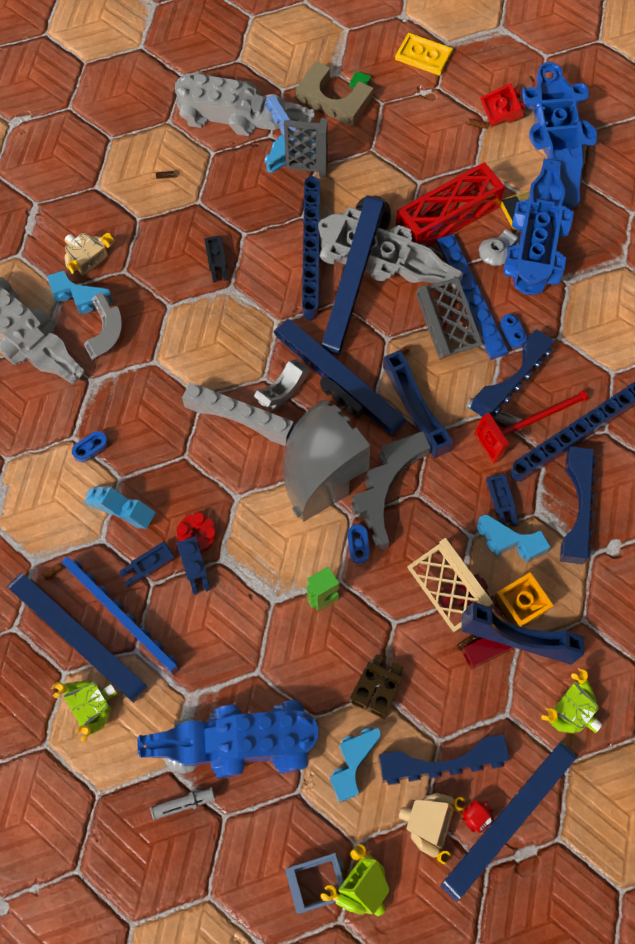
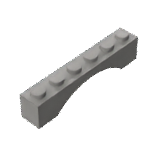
M191 382L182 397L185 408L201 414L217 415L234 420L255 430L268 440L286 446L288 437L294 428V423L291 420Z

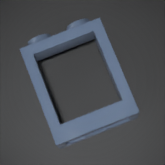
M334 853L285 869L297 915L335 903L336 901L333 899L330 901L322 900L304 906L295 873L332 861L340 888L345 881L341 874V871L345 870L341 857L337 858Z

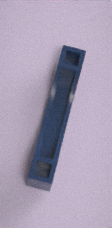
M536 329L523 346L522 366L519 371L504 382L484 386L474 397L470 409L481 417L487 413L496 417L502 410L501 406L503 404L507 405L513 397L512 394L514 392L518 393L523 386L522 382L524 380L528 381L533 375L532 371L540 368L543 358H548L554 350L552 349L554 340Z
M401 350L384 356L383 369L419 432H424L431 447L430 453L435 459L450 452L453 441L445 427L436 419L424 401L410 366Z
M570 446L566 453L565 472L571 478L576 489L578 514L574 527L561 542L560 562L584 564L591 555V547H588V540H591L592 528H589V521L591 522L593 518V510H590V503H593L594 499L591 485L593 486L595 481V474H592V468L595 467L596 463L593 449Z
M475 602L462 613V632L570 665L584 655V636L568 631H539L520 627L503 619L493 608Z
M504 735L483 738L467 754L445 762L421 761L409 757L401 751L379 754L378 760L382 783L387 782L388 785L400 784V780L403 779L415 782L420 781L422 776L428 775L430 779L442 777V773L450 772L452 776L463 774V770L471 769V772H478L484 770L483 767L492 766V769L505 767L504 763L509 761Z

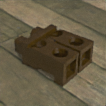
M376 654L371 662L368 661L349 698V703L366 710L374 691H376L368 712L385 720L402 680L403 666L393 663L390 671L382 668L386 659Z

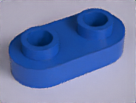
M512 314L504 315L500 322V328L508 344L516 349L523 347L527 336L518 318Z
M96 431L76 443L72 448V455L75 460L86 462L103 451L108 445L106 435L103 432ZM97 441H102L101 444L96 445Z
M356 524L348 530L349 554L354 563L363 564L369 559L370 553L367 530L362 525ZM359 534L361 537L356 539L354 535ZM361 552L363 556L357 557L356 553Z

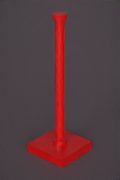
M582 390L578 395L502 430L499 429L490 413L482 416L474 434L492 462L496 463L501 460L509 446L505 436L576 403L587 401L588 394Z

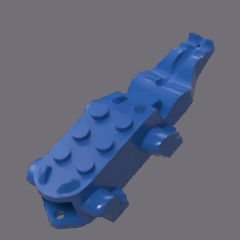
M543 160L541 172L530 186L528 200L517 202L514 211L512 227L521 230L519 244L508 247L503 273L508 277H513L515 288L526 295L542 293L546 289L547 284H560L565 268L566 257H563V254H560L556 249L558 237H567L569 235L574 212L562 206L565 188L560 178L561 161Z
M298 700L284 701L282 704L274 705V709L271 712L241 714V710L237 705H225L213 709V714L210 715L208 720L209 723L187 721L168 731L139 735L137 745L140 758H166L184 766L211 763V769L216 774V778L234 777L242 774L245 763L273 761L275 769H279V774L293 773L308 767V753L318 739L319 729L316 721L310 714L304 712L303 704Z

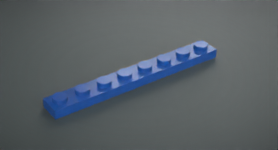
M454 234L437 239V245L446 264L462 271L463 277L460 284L489 359L493 360L506 356L508 350Z
M67 556L61 561L172 675L179 670L176 665L178 661L170 653L166 655L162 651L164 647L157 640L152 641L148 637L150 633L143 626L139 628L135 624L137 620L129 612L125 614L121 610L123 606L116 599L111 600L108 597L110 593L102 585L98 587L94 583L96 579L89 572L85 574L81 570L83 566L76 559L72 561Z

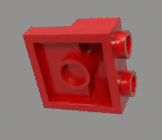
M511 83L480 97L491 127L506 120L508 123L524 117L523 111L526 109L523 102L518 101V98H520L518 89H513Z

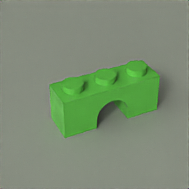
M329 567L307 578L306 589L308 592L306 594L308 597L306 599L311 608L315 607L319 612L339 600V594L337 593L339 582Z

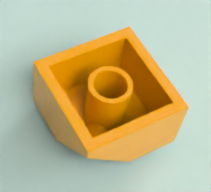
M531 572L498 591L494 597L508 621L520 627H526L554 606Z

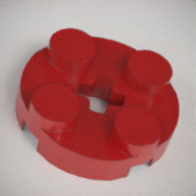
M195 513L185 517L176 528L177 538L179 542L193 538L191 536L193 530H201L200 537L193 536L197 539L201 553L208 550L214 544L216 529L209 517L204 516L202 513Z

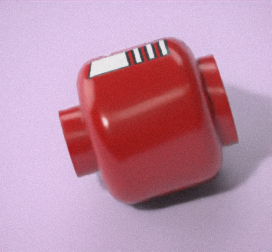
M473 800L462 811L463 818L461 820L473 833L475 831L481 833L493 823L494 817L491 813L494 810L486 801L481 803L479 800Z

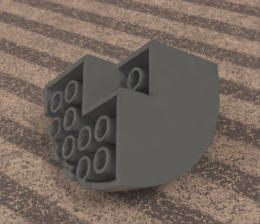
M321 400L312 406L299 419L288 437L284 450L282 471L285 490L293 505L292 510L297 518L301 517L303 522L349 495V481L369 470V443L357 427L352 429L350 419L347 416H341V410L335 405L331 406V403L327 400Z

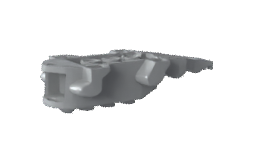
M196 72L181 76L175 83L176 105L180 111V116L187 120L188 126L202 128L208 121L229 124L236 134L250 136L255 131V128L267 130L280 128L279 124L274 122L271 111L268 112L265 106L266 98L275 94L262 97L261 92L251 82L208 76L204 73ZM275 95L290 120L313 122L314 108L309 110L301 105L285 102L281 97Z
M348 207L346 212L330 215L319 222L320 257L323 261L329 264H334L335 261L346 264L361 211ZM400 225L389 231L381 228L377 229L365 270L373 279L384 281L386 278L393 277L395 273H399L407 281L413 283L428 282L436 284L456 277L461 282L463 277L462 271L443 262L430 248L411 242V229ZM455 283L450 284V285L447 286V287L451 286V287H453L455 290L457 289Z
M0 277V352L13 365L28 360L39 371L57 374L69 383L74 384L85 371L68 354L64 342L57 335L53 334L56 327L54 322L41 308L30 311V309L18 301L17 298L19 296L12 289L11 285L4 278Z

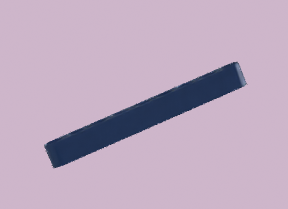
M314 176L306 178L304 182L302 314L307 320L317 318L319 306L318 224L320 222V181Z
M367 195L322 342V347L329 353L336 355L341 353L383 213L385 199Z
M286 319L274 330L275 336L321 377H328L363 407V413L386 433L393 435L406 422L405 418L293 321Z
M635 382L517 459L510 471L511 478L517 482L524 481L566 453L570 446L575 447L635 406ZM576 429H581L583 433L578 432ZM561 439H567L568 443L563 442ZM546 448H550L554 452L550 453L546 450ZM531 458H536L539 463L533 462ZM516 468H521L524 473H519Z
M22 572L7 585V588L133 703L148 688Z
M560 741L441 883L440 887L455 902H458L578 757V754L563 741Z

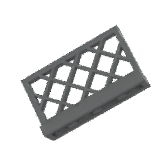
M321 118L320 123L284 120L286 169L319 172V177L326 178L328 166V119ZM288 127H294L297 130L293 131ZM307 129H315L316 131L311 133ZM303 133L306 136L302 138L298 134ZM295 138L297 142L294 143L290 139ZM311 139V140H313L315 143L310 144V143L308 142V140ZM303 144L306 148L302 149L299 145ZM295 149L298 152L294 154L291 150ZM309 151H312V152H314L315 154H314V155H310L308 152H309ZM303 155L304 157H306V159L303 160L300 158V156Z
M458 277L430 286L424 285L417 289L415 294L439 360L483 345ZM455 283L457 288L455 295L446 291L448 285ZM436 289L442 292L438 300L431 297L430 290ZM443 294L453 298L450 306L440 301ZM455 299L462 303V311L452 307ZM438 305L448 309L444 317L437 313L436 308ZM449 311L459 315L456 323L446 318ZM461 316L468 319V328L458 324ZM444 322L454 326L450 334L443 330ZM456 328L465 332L462 340L453 336ZM467 333L474 336L476 343L469 344L464 341ZM450 339L460 343L457 349L450 350L448 344Z

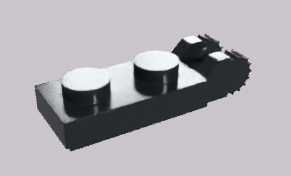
M222 236L204 238L213 283L217 282L215 270L222 269L224 281H227V264Z
M328 377L321 378V389L326 395H332V399L337 404L342 403L346 407L345 410L351 416L355 415L357 418H360L363 415V407Z

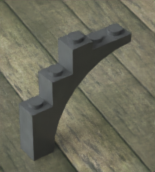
M423 431L381 446L378 457L382 466L368 470L364 479L368 490L352 496L350 506L353 514H357L359 519L366 517V525L374 533L372 535L374 544L376 546L379 545L381 551L389 547L383 515L388 492L394 481L406 468L430 453L431 447Z

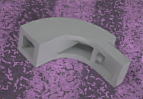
M102 292L96 294L91 299L102 319L101 332L84 343L92 360L107 352L116 343L121 331L119 309L117 306L110 308L109 299Z
M298 359L288 361L277 380L269 387L257 390L254 397L259 400L258 402L261 405L269 407L274 411L284 405L295 394L311 369Z

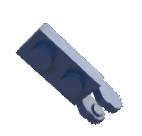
M501 474L487 477L485 481L495 514L498 516V522L506 526L504 513H509L511 524L518 526L515 512L516 507L506 475Z
M196 537L177 542L193 594H198V588L194 581L198 577H202L204 589L210 591L206 578L207 572Z
M165 541L131 561V564L119 571L120 577H125L135 569L137 574L125 582L127 587H131L141 579L143 580L173 561L175 556Z

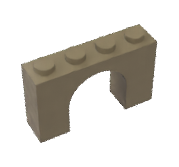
M316 61L296 87V100L331 118L354 127L373 100V87L359 81L347 97L330 99L321 92L330 80V68Z

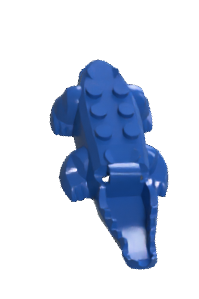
M546 62L539 67L535 88L526 87L522 89L524 104L528 109L534 111L535 124L529 131V139L536 150L543 149L548 159L561 161L560 178L565 188L562 204L568 209L577 208L581 202L579 190L583 173L582 148L585 144L594 146L598 135L597 129L586 120L580 119L578 103L589 98V89L583 83L570 85L562 77V69L558 64ZM551 72L553 74V78H547L545 76V73Z

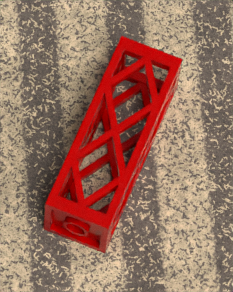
M483 162L397 209L396 226L400 225L411 229V242L430 247L437 243V239L449 236L500 208L505 186L489 166ZM463 182H468L462 189L459 190ZM490 182L494 188L487 191L486 188ZM476 189L479 191L478 194H469ZM458 202H468L463 206L455 209ZM425 203H430V204L420 213V211L422 210L424 204H425ZM444 208L440 215H431ZM474 208H476L474 214H469ZM421 223H430L420 229ZM440 227L436 235H431Z

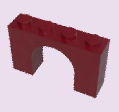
M479 574L474 575L494 603V611L506 620L503 613H499L494 596L489 595L487 591L488 586L484 578H480ZM456 584L454 595L466 597L467 588L465 585ZM453 585L440 591V593L452 594ZM439 596V606L449 608L451 597ZM454 598L452 609L457 610L464 607L465 600ZM468 600L467 606H470L475 601ZM482 638L464 647L462 654L472 670L514 650V647Z

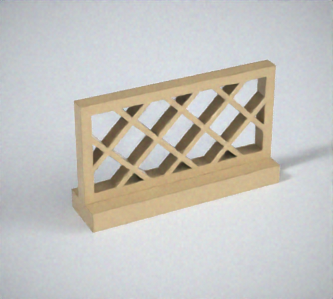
M446 538L407 566L453 633L461 629L462 622L454 627L450 621L451 612L462 614L467 609L468 600L491 608L494 607L490 597ZM440 551L443 555L442 564L431 563L432 555ZM419 564L427 565L426 576L417 575L414 568ZM430 566L442 567L440 578L429 577ZM444 568L454 570V580L443 579ZM428 580L439 581L437 592L427 589ZM442 582L453 583L452 594L440 593ZM456 584L465 585L467 588L466 597L454 595ZM439 596L451 597L449 608L439 606ZM454 598L465 600L463 611L452 609Z

